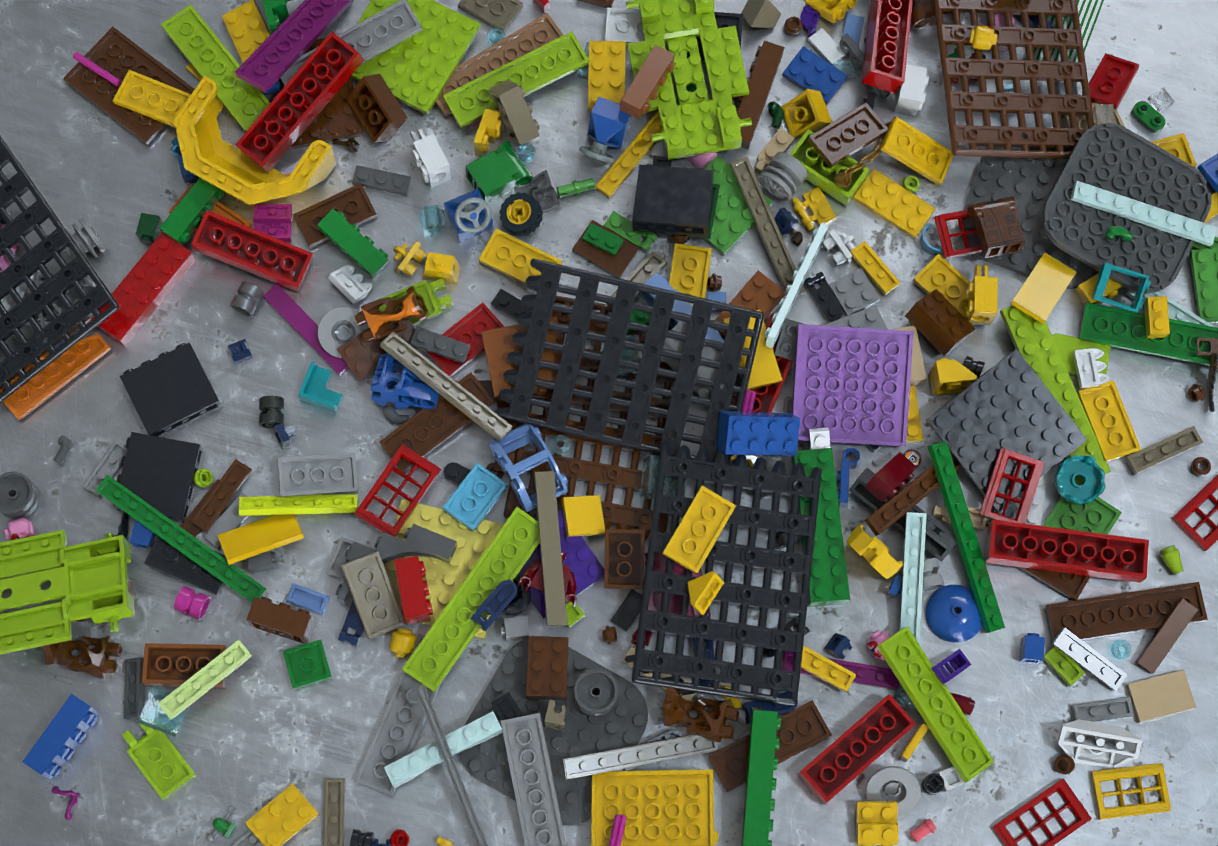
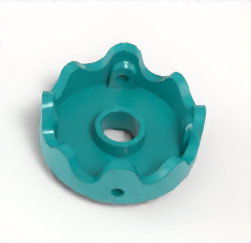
M1072 456L1062 462L1056 471V489L1070 503H1089L1104 492L1106 487L1104 482L1105 472L1098 466L1096 459L1092 456ZM1076 475H1080L1084 480L1081 486L1077 485L1074 481Z

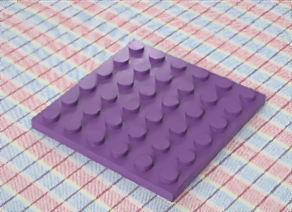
M798 324L792 414L801 418L798 440L810 441L809 429L828 427L830 442L906 446L914 331Z

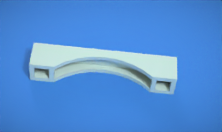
M492 711L451 732L445 738L452 755H456L503 733ZM437 740L384 767L394 788L444 761V759L442 760V755H440V750H438L439 748H437L438 745L436 744L438 743H435Z

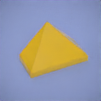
M711 571L688 582L691 605L701 615H704L724 584L723 580L715 572Z

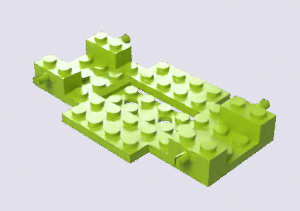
M714 0L626 1L627 9L638 7L645 41L627 44L633 78H635L655 45L666 50L664 42H667L669 52L675 54L674 62L676 65L673 75L679 105L676 103L671 73L669 72L665 85L659 87V93L656 99L651 100L649 103L650 108L648 110L659 111L662 133L651 134L652 142L664 140L668 160L741 148V127L752 126L751 117L739 119L736 107L732 101V97L749 95L736 26L717 28ZM696 37H700L712 95L710 100L708 98ZM686 50L689 52L690 57L682 59L679 56L680 52ZM694 84L697 89L694 92H689L686 90V86Z
M63 529L1 542L0 613L6 609H20L25 605H39L49 600L58 601L62 599V602L0 614V655L72 640V621L91 618L95 624L110 622V632H118V620L135 616L134 598L128 589L127 563H131L130 544L123 535L113 537L112 533L104 534L105 539L67 546V534ZM44 582H51L49 589L41 590V585ZM5 590H12L9 598H2V593Z

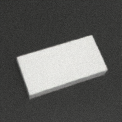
M823 28L808 38V42L831 65L836 64L846 55Z

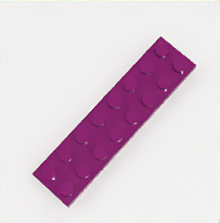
M305 0L235 71L236 77L266 93L354 0Z

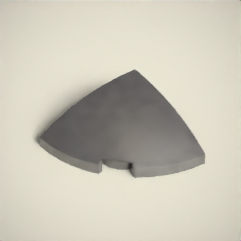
M548 170L542 171L530 181V188L527 194H530L539 202L543 213L560 208L561 205Z

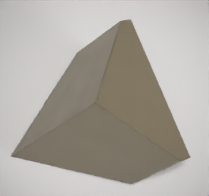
M748 0L741 12L751 27L770 28L772 30L781 16V13L769 0Z

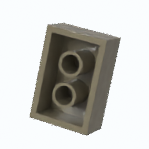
M507 79L489 88L497 110L501 112L500 117L510 139L521 146L540 136L538 132L540 127L536 119H533L531 116L533 111L530 104L526 103L524 99L526 95L522 86Z

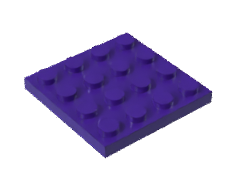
M560 510L558 512L561 552L567 554L563 565L571 567L570 571L575 575L577 595L604 576L605 569L582 536L567 537L563 510ZM540 543L516 577L522 578L529 566L537 560H541ZM530 588L531 602L544 619L546 617L544 592Z

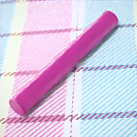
M75 52L73 54L75 60L118 87L121 84L120 79L80 53Z

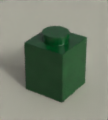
M141 213L136 235L142 243H154L161 232L159 227L163 223L160 216Z

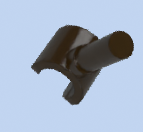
M350 138L347 141L333 140L334 145L348 147L353 153L358 151L354 146L360 145L354 138Z
M791 229L790 233L793 237L790 240L794 245L799 246L803 241V235L801 232Z

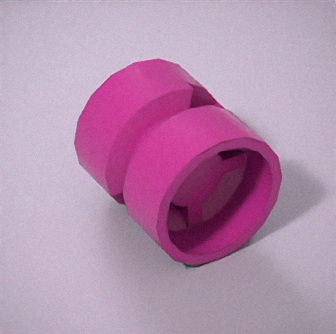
M184 586L176 597L174 610L183 614L189 612L190 617L201 620L209 607L210 596L202 593L195 594V590Z

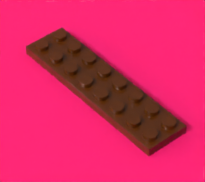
M1199 582L1045 606L1052 640L1056 638L1062 628H1066L1081 640L1158 629L1180 598H1183L1198 609L1189 624L1208 620Z

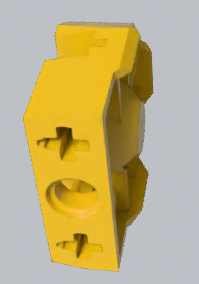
M858 525L846 542L859 555L868 560L870 565L883 577L890 579L903 567V561H897L889 554V548L876 537H871L863 530L864 525Z

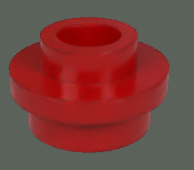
M397 829L391 834L390 844L392 846L408 845L409 836L404 830Z

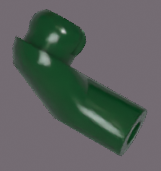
M771 101L767 106L773 116L771 126L779 129L784 117V111L778 103Z

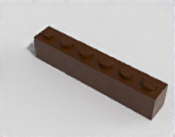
M765 40L762 47L758 46L755 54L758 57L757 61L752 62L749 71L752 74L750 78L747 77L749 95L739 97L738 104H740L739 110L736 109L739 119L751 117L752 126L741 127L740 131L742 136L741 147L748 150L785 49L783 46Z

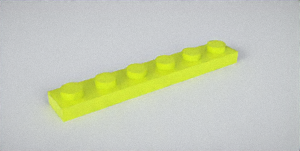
M357 494L239 497V516L355 513L358 509Z

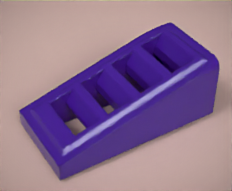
M958 649L931 669L944 685L972 664L963 652ZM943 665H945V667L948 669L951 675L947 672Z

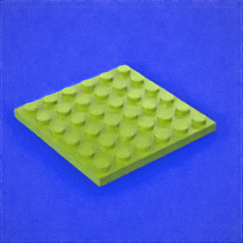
M371 0L357 24L400 0ZM406 0L423 30L363 63L351 75V78L360 81L363 76L380 74L396 100L428 115L480 30L481 23L434 0Z

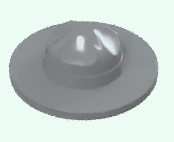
M338 307L327 312L321 319L318 326V339L323 349L330 355L342 358L337 349L369 328L368 323L361 326L358 325L354 317L359 313L357 310L349 307Z
M888 766L876 771L870 777L866 786L868 801H897V817L912 811L918 804L921 795L920 784L916 776L909 770L899 766Z

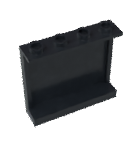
M651 164L639 165L632 217L633 231L708 236L714 170L653 166Z
M190 342L187 344L182 343L170 352H163L158 358L152 361L147 360L141 366L135 369H128L120 376L148 435L160 437L222 406Z
M132 432L131 436L126 440L127 452L126 456L122 457L121 467L123 468L121 474H118L117 482L166 517L183 523L187 518L195 485L194 474L199 468L203 448L200 444ZM113 504V507L117 511H120V509Z

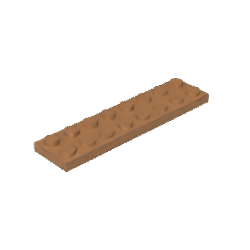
M548 13L542 15L457 66L435 102L445 117L451 114V111L445 103L443 95L563 36V33Z

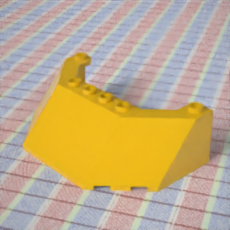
M206 76L202 78L174 119L185 170L248 205L302 193L325 180L336 165L332 146L324 141L316 140L311 143L292 173L283 174L274 168L267 173L240 149L222 140L217 117L223 110V104L216 96L218 92L216 83Z

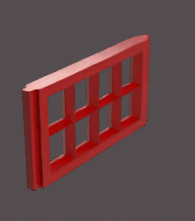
M968 210L941 214L934 217L945 259L982 253L981 246L969 247L966 234L977 232L976 229L965 231L962 218L970 217ZM958 219L961 232L949 234L946 221ZM962 235L965 248L954 250L950 237Z
M402 444L356 510L355 515L382 533L396 537L438 476L441 468ZM402 457L414 464L408 474L395 467ZM417 467L429 474L423 485L411 478ZM392 471L405 478L398 489L386 482ZM407 481L420 488L414 498L401 491ZM382 485L395 492L389 502L376 495ZM398 495L410 502L404 512L392 505ZM373 499L385 506L379 517L367 510ZM388 509L401 516L395 526L382 519Z
M1063 778L995 824L992 828L1005 846H1019L1017 842L1026 836L1029 837L1034 846H1054L1092 818ZM1057 791L1060 792L1067 802L1058 810H1056L1048 798ZM1044 800L1053 813L1042 820L1034 807ZM1068 807L1072 809L1078 818L1077 821L1067 826L1059 814ZM1029 810H1031L1039 822L1030 829L1026 827L1020 818ZM1056 816L1064 830L1054 836L1045 823ZM1014 820H1017L1024 830V833L1016 839L1012 837L1006 828ZM1040 826H1042L1050 838L1042 845H1039L1031 834Z

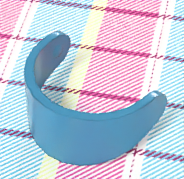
M929 224L921 234V246L928 254L942 255V249L932 247L925 239V232L932 226Z

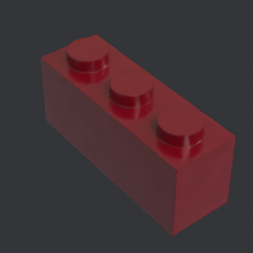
M899 452L871 478L865 488L881 502L886 498L891 499L915 476L913 472L917 466Z

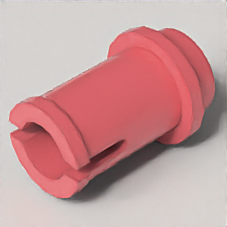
M930 818L923 820V824L910 831L911 836L917 843L928 834L935 833L934 830L937 828Z

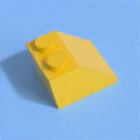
M807 89L781 106L790 134L795 139L803 137L808 129L816 133L832 123L821 91Z
M938 359L928 374L931 396L959 394L977 379V375L955 359Z

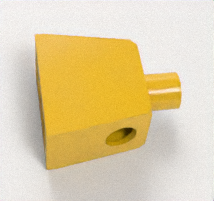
M429 252L425 260L422 279L436 281L442 278L444 283L457 285L460 265L454 256Z

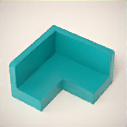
M311 361L298 393L300 401L337 413L343 395L326 389L332 371L318 367L316 362Z

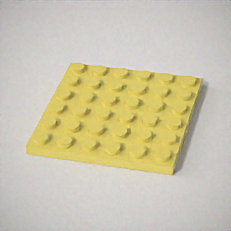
M401 499L399 510L404 512L410 502ZM423 504L417 505L396 538L406 541L404 536L407 529L412 528V525L416 524L455 540L458 545L450 563L436 558L418 556L419 560L423 561L425 565L426 577H423V580H427L430 596H426V598L430 599L433 615H430V621L418 624L433 626L504 524L483 519L473 532L440 508ZM397 514V517H396V520H395V524L397 523V521H398L399 518L401 517V516L398 515V514ZM392 560L384 563V567L404 618L395 561ZM480 627L474 638L485 640L487 631L485 632Z

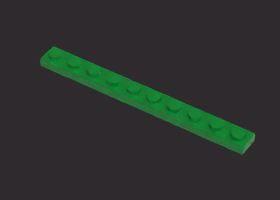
M946 441L927 446L985 632L990 633L1005 628L948 444Z
M109 475L106 476L96 489V492L251 604L254 597L260 599L267 591L261 584L233 564L229 565L226 559Z

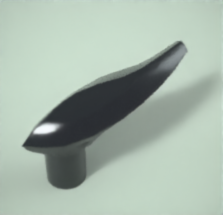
M123 511L118 534L113 535V537L123 535L126 539L128 533V514Z

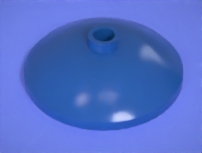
M961 585L943 586L936 590L927 602L925 610L927 624L931 631L944 641L950 643L968 641L980 631L983 625L973 591ZM954 608L960 609V614H956Z

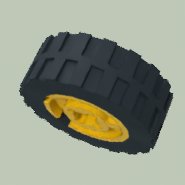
M517 192L516 194H511L502 203L500 220L503 226L513 234H518L519 236L529 235L531 232L536 231L535 229L542 222V207L530 194Z

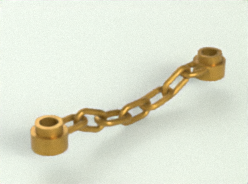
M891 121L885 124L888 129L891 124ZM886 135L877 139L874 150L862 158L859 163L848 167L844 172L836 174L835 183L839 187H849L852 174L865 168L872 160L876 159L881 153L880 148ZM866 159L869 160V161H868L867 163H865V164L862 163V162H863L864 160H866Z

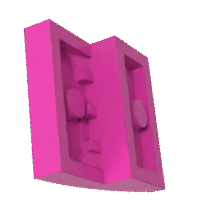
M254 204V229L284 242L291 243L292 204Z

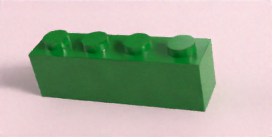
M199 178L159 227L161 233H165L180 245L186 243L194 229L199 228L206 210L212 212L215 203L221 200L226 192Z
M332 209L318 223V229L374 279L389 263L387 253L381 248L379 250L373 246L375 243L368 236L363 237L359 233L361 230L354 223L350 225L345 220L347 217L340 210L336 212Z

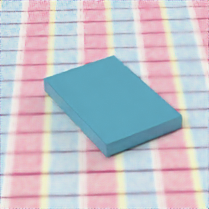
M476 463L443 506L442 510L474 532L507 489L508 484L479 463Z

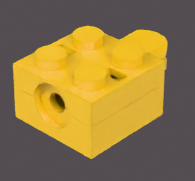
M975 265L974 279L972 282H969L968 289L966 288L965 300H968V306L965 307V318H968L972 325L990 326L997 315L998 277H988V265H983L982 273L981 265Z

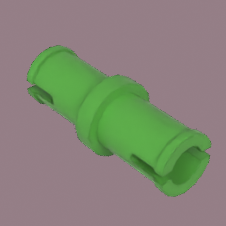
M590 178L578 182L575 180L571 184L557 186V194L559 198L572 194L579 195L580 192L595 189L594 179Z

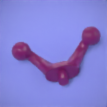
M54 786L52 788L53 794L71 798L66 809L65 819H72L73 815L70 811L78 802L79 792L75 794L72 790L63 791L59 787Z

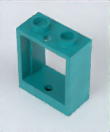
M1103 262L1091 299L1138 313V310H1141L1144 305L1145 299H1142L1144 292L1149 290L1151 281H1149L1150 276ZM1111 270L1140 279L1131 306L1103 297Z

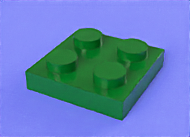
M321 639L283 651L294 690L332 678Z

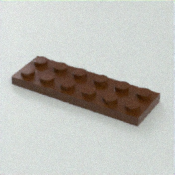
M472 372L457 382L487 407L495 403ZM440 395L436 408H423L383 438L380 444L391 458H393L402 444L420 456L425 457L471 422L472 419ZM403 457L397 463V466L403 473L414 465Z
M813 700L781 717L780 729L776 730V737H780L779 749L775 750L774 756L778 758V765L832 736ZM750 734L708 756L726 792L746 782Z

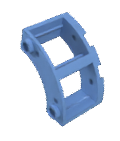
M524 424L510 431L500 442L497 439L488 442L494 459L500 465L503 472L507 471L511 480H513L510 484L520 506L526 512L537 508L536 493L528 496L519 475L546 462L550 471H554L556 497L568 492L566 487L568 481L565 475L560 473L550 451L541 438L539 429L537 427L534 428L530 424ZM533 442L539 453L513 465L507 454Z

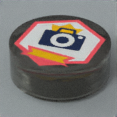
M910 449L903 454L915 466L918 467L920 465L922 457L918 451Z

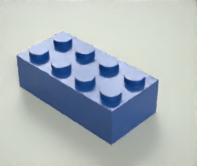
M720 411L716 449L724 454L796 456L801 418L792 413Z
M71 693L22 762L50 780L53 777L56 778L62 770V764L65 760L68 761L74 754L73 749L85 739V732L97 722L99 712Z

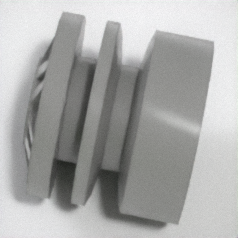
M777 152L771 159L769 166L765 167L764 171L758 176V181L763 189L773 197L781 201H789L792 194L796 192V187L801 186L808 173L796 158L785 152Z
M83 218L79 220L83 227L82 229H79L75 223L72 224L75 233L73 235L69 231L68 233L86 258L88 251L94 257L98 256L93 249L94 247H97L101 253L105 251L102 240L92 225ZM68 246L65 251L74 260L76 256Z

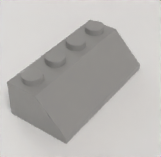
M680 321L672 331L686 334L689 323ZM666 337L664 349L682 353L685 341ZM704 346L701 357L720 362L721 354L714 348ZM661 356L674 371L678 372L680 360ZM699 365L697 376L715 380L718 369ZM722 383L720 388L722 389L726 383ZM698 384L694 385V391L700 397L711 399L713 388Z

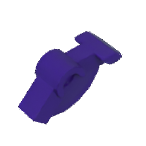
M808 4L803 7L800 20L803 27L809 30L808 36L811 37L816 33L819 13L814 11Z

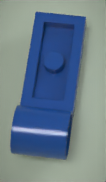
M852 447L847 448L843 452L841 471H837V482H841V488L837 489L840 507H848L849 469H855L860 464V453L856 448ZM849 455H854L857 459L854 462H849L846 458Z

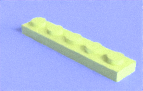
M240 640L236 641L158 703L170 720L174 719L251 658L252 655Z

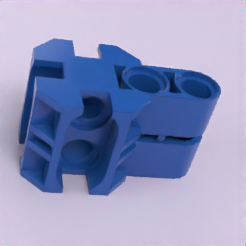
M389 353L380 355L371 385V391H373L371 400L382 406H386V401L395 403V408L404 409L409 407V405L425 409L436 408L440 395L398 360L394 359Z

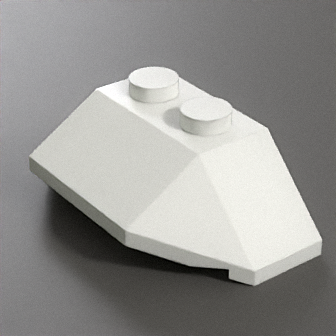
M1079 719L1062 725L1058 744L1067 755L1073 758L1075 763L1113 769L1138 758L1142 738L1119 726Z

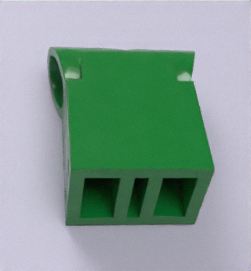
M509 141L501 144L496 151L494 150L466 165V178L474 190L479 189L483 200L488 204L515 187L527 185L533 179L526 166L517 159V153Z

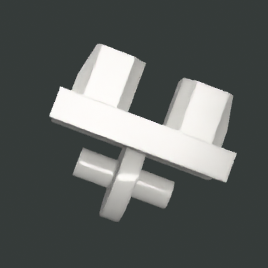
M833 229L829 232V236L822 241V244L827 251L836 246L838 252L832 255L836 265L844 262L850 263L853 257L850 251L855 248L852 244L855 241V237L853 235L847 237L843 233L840 235L843 239L842 241Z

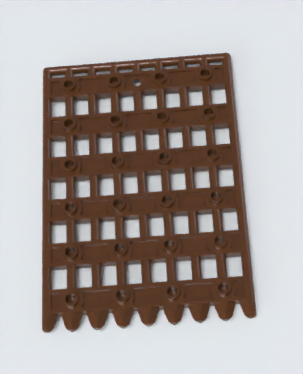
M934 0L952 154L954 156L1068 159L1072 151H1064V148L1074 149L1079 138L1088 129L1095 126L1077 0ZM942 12H952L954 25L944 24ZM960 12L970 14L971 25H961ZM977 13H987L988 26L994 28V34H998L996 45L991 46L992 59H983L982 50L975 48V59L965 58L964 45H972V43H969L971 29H975L976 25H978ZM994 14H1004L1005 27L996 26ZM1011 14L1021 15L1022 27H1013ZM1028 15H1038L1039 28H1030ZM1045 16H1055L1056 29L1047 28ZM1062 16L1072 17L1073 29H1064ZM946 45H956L958 58H948ZM998 46L1008 47L1010 60L1000 59ZM1016 47H1025L1027 60H1017ZM1033 48H1042L1044 61H1034ZM1050 48L1059 49L1061 62L1051 61ZM1067 49H1076L1078 62L1068 61ZM951 78H960L962 91H952ZM968 78L978 79L979 92L969 91ZM985 79H995L997 93L987 92ZM1003 80L1013 81L1014 93H1004ZM1020 80H1030L1031 94L1021 92ZM1037 81H1047L1048 94H1039ZM1054 81L1064 82L1066 95H1056ZM1072 82H1081L1083 95H1073ZM955 111L965 112L966 125H956ZM972 112H982L984 126H974ZM990 113L1000 114L1001 126H991ZM1007 113H1017L1018 127H1009ZM1024 114H1034L1036 127H1026ZM1042 114H1051L1053 128H1043ZM1059 115H1069L1070 128H1061ZM1076 115H1086L1087 129H1078ZM1022 134L1026 136V140L1021 138ZM959 145L969 146V149H959ZM976 146H986V149H977ZM994 146L1004 147V150H996ZM1011 147H1021V150H1012ZM1029 147H1038L1039 151L1029 150ZM1046 148H1056V151H1047Z
M556 295L555 303L574 306V298ZM594 302L593 310H599L600 314L607 315L608 312L612 313L613 309L606 304ZM557 311L552 312L551 317L556 316L558 324L569 326L570 314ZM590 319L588 331L607 335L609 324ZM636 330L627 334L626 340L645 343L647 333ZM560 332L563 345L565 333ZM595 340L593 350L585 348L583 350L602 354V342ZM634 349L631 351V356L622 355L621 359L638 363L641 358H638L639 351ZM582 357L579 368L597 373L600 361ZM660 362V368L674 371L666 362ZM619 366L617 375L627 376L626 380L634 381L638 370ZM660 375L656 377V382L664 383V389L671 390L672 384L675 385L676 379ZM588 379L586 386L575 384V388L593 392L595 380ZM625 387L624 392L613 391L612 396L631 400L632 389ZM550 390L544 395L533 394V398L545 399L551 402L554 390ZM573 395L571 404L583 406L582 409L589 410L591 399ZM662 396V399L652 397L650 405L669 409L671 400L665 396ZM610 404V411L620 412L619 418L627 419L629 408ZM530 405L529 417L547 421L549 409L543 408L542 415L532 414V405ZM648 413L647 417L658 419L657 427H665L667 417ZM568 414L566 425L585 429L587 418L581 417L580 422L568 420ZM532 425L534 428L537 427L544 443L546 437L557 439L555 452L552 457L560 473L569 478L568 492L566 495L557 497L558 512L563 510L561 502L563 497H574L577 480L588 482L586 496L594 495L596 483L607 485L604 502L601 501L605 530L610 529L612 524L616 525V529H645L646 540L651 530L653 510H650L653 493L656 490L657 467L660 455ZM605 425L603 434L622 438L625 427L618 425V428H612ZM643 433L641 443L660 447L662 436ZM565 440L576 442L573 458L562 456ZM583 444L595 445L592 462L581 460ZM524 446L516 449L514 465L539 453L537 447L535 452L524 450ZM602 447L614 449L611 465L600 463ZM621 450L633 452L630 468L619 466ZM640 453L652 455L649 471L637 470ZM546 462L528 470L531 472L529 486L525 488L528 496L536 493L534 473L550 471ZM665 476L663 494H673L675 478ZM509 483L504 517L509 518L516 507L533 517L537 508L526 512L520 506L515 492ZM615 487L626 488L623 505L612 503ZM634 490L645 492L643 508L631 507ZM660 514L658 532L666 533L669 516Z

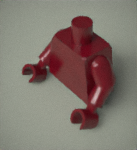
M561 552L565 602L567 604L568 601H571L573 607H575L577 601L575 575L570 571L571 567L563 565L567 554ZM537 560L527 568L517 587L520 584H524L526 586L524 591H527L530 587L544 592L541 560Z

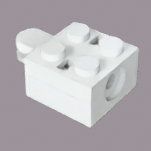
M418 128L419 140L414 131L410 132L414 144V150H412L413 159L417 168H421L424 182L429 183L430 187L433 188L451 180L450 164L434 133L425 137L422 129Z

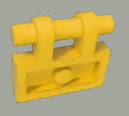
M820 187L802 195L804 202H800L798 197L791 200L795 212L799 213L803 226L807 227L809 232L815 230L813 224L815 222L820 227L821 223L829 224L837 219ZM809 208L812 216H808L805 209Z

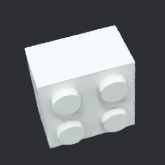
M906 64L905 82L898 89L894 113L915 117L917 111H921L926 97L925 89L929 81V76L926 75L927 68Z

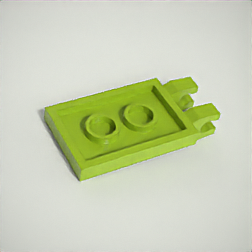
M442 278L434 282L423 280L411 285L414 286L418 294L423 296L425 305L430 313L428 319L441 315L442 309L453 306L450 295L438 299L435 294L447 289ZM409 287L399 290L390 295H387L383 298L391 297L392 300L399 299L407 294L406 290ZM385 304L379 307L380 311H384L386 309ZM415 317L408 318L413 326L425 322Z
M1058 333L1052 334L1069 375L1077 376L1073 352L1075 350L1091 348L1100 349L1104 352V355L1096 359V361L1107 364L1104 370L1098 372L1107 374L1111 346L1080 340L1073 336Z
M143 718L138 723L146 732L144 736L137 740L129 730L122 734L130 745L126 752L161 799L164 800L196 774L160 726L153 728L148 719Z

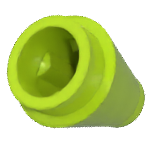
M1175 545L1160 550L1162 554L1160 557L1173 575L1184 571L1179 549H1176Z

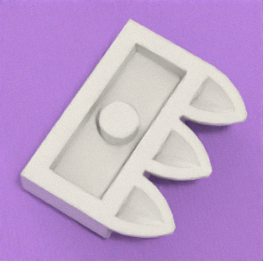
M347 265L331 273L328 279L355 304L367 297L372 289V283L360 284L363 280V275H352L355 267Z
M1091 348L1075 350L1073 352L1080 389L1098 387L1108 381L1109 376L1098 373L1107 366L1104 362L1096 361V359L1104 355L1102 350Z

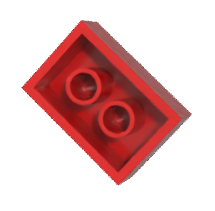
M418 556L394 560L406 624L412 625L430 621V615H433L430 599L426 598V596H430L427 580H423V577H426L424 562L420 561Z

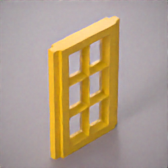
M1162 763L1091 772L1100 820L1171 811ZM1157 775L1159 786L1143 788L1141 777ZM1137 777L1138 789L1122 790L1121 779ZM1117 781L1118 791L1102 793L1101 782ZM1160 790L1162 801L1146 803L1144 792ZM1140 792L1141 804L1125 805L1123 794ZM1119 795L1121 806L1105 808L1103 797Z

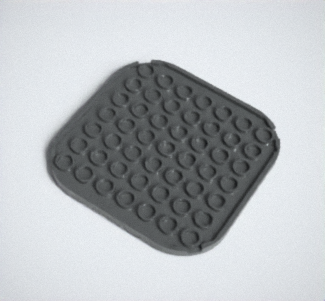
M1105 123L1104 125L1093 126L1077 141L1045 202L1042 213L1045 232L1059 249L1100 272L1104 262L1150 276L1149 281H1151L1149 290L1144 293L1159 292L1176 279L1195 241L1072 201L1070 199L1074 183L1080 181L1204 223L1210 211L1212 201L1211 192L1209 193L1206 185L1207 181L1193 166L1121 125ZM1110 226H1122L1134 236L1129 242H1126L1120 236H1115L1111 240L1105 235V232L1108 231ZM1111 270L1109 278L1135 292L1137 291L1140 282L1139 278Z
M1022 134L1021 138L1026 140V136ZM994 146V149L1004 150V147ZM1011 147L1012 150H1021V147ZM1029 147V150L1039 151V148ZM1046 148V150L1056 151V148ZM1064 148V151H1073V148ZM981 158L963 210H967L969 204L994 202L1000 198L1014 196L1015 208L1025 238V244L1021 251L986 259H984L983 253L973 254L974 256L1029 277L1043 254L1047 253L1077 272L1066 289L1077 288L1078 285L1099 273V271L1059 249L1049 239L1043 226L1042 213L1045 202L1068 159ZM970 217L962 218L965 231L976 229ZM977 233L966 234L969 247L980 246Z
M526 638L515 644L507 652L465 725L493 711L501 726V718L491 703L507 692L511 694L524 716L541 713L563 826L585 823L592 819V775L565 780L561 759L638 745L647 726V704L642 693L633 683L568 647L566 701L554 700L555 713L557 710L561 712L562 705H565V731L545 727L549 700L526 699L529 638ZM592 669L607 671L614 677L618 686V697L615 706L609 713L599 717L585 715L578 709L574 700V687L577 679L581 674ZM599 690L592 692L593 695H599ZM503 733L460 752L462 762L472 776L516 802Z

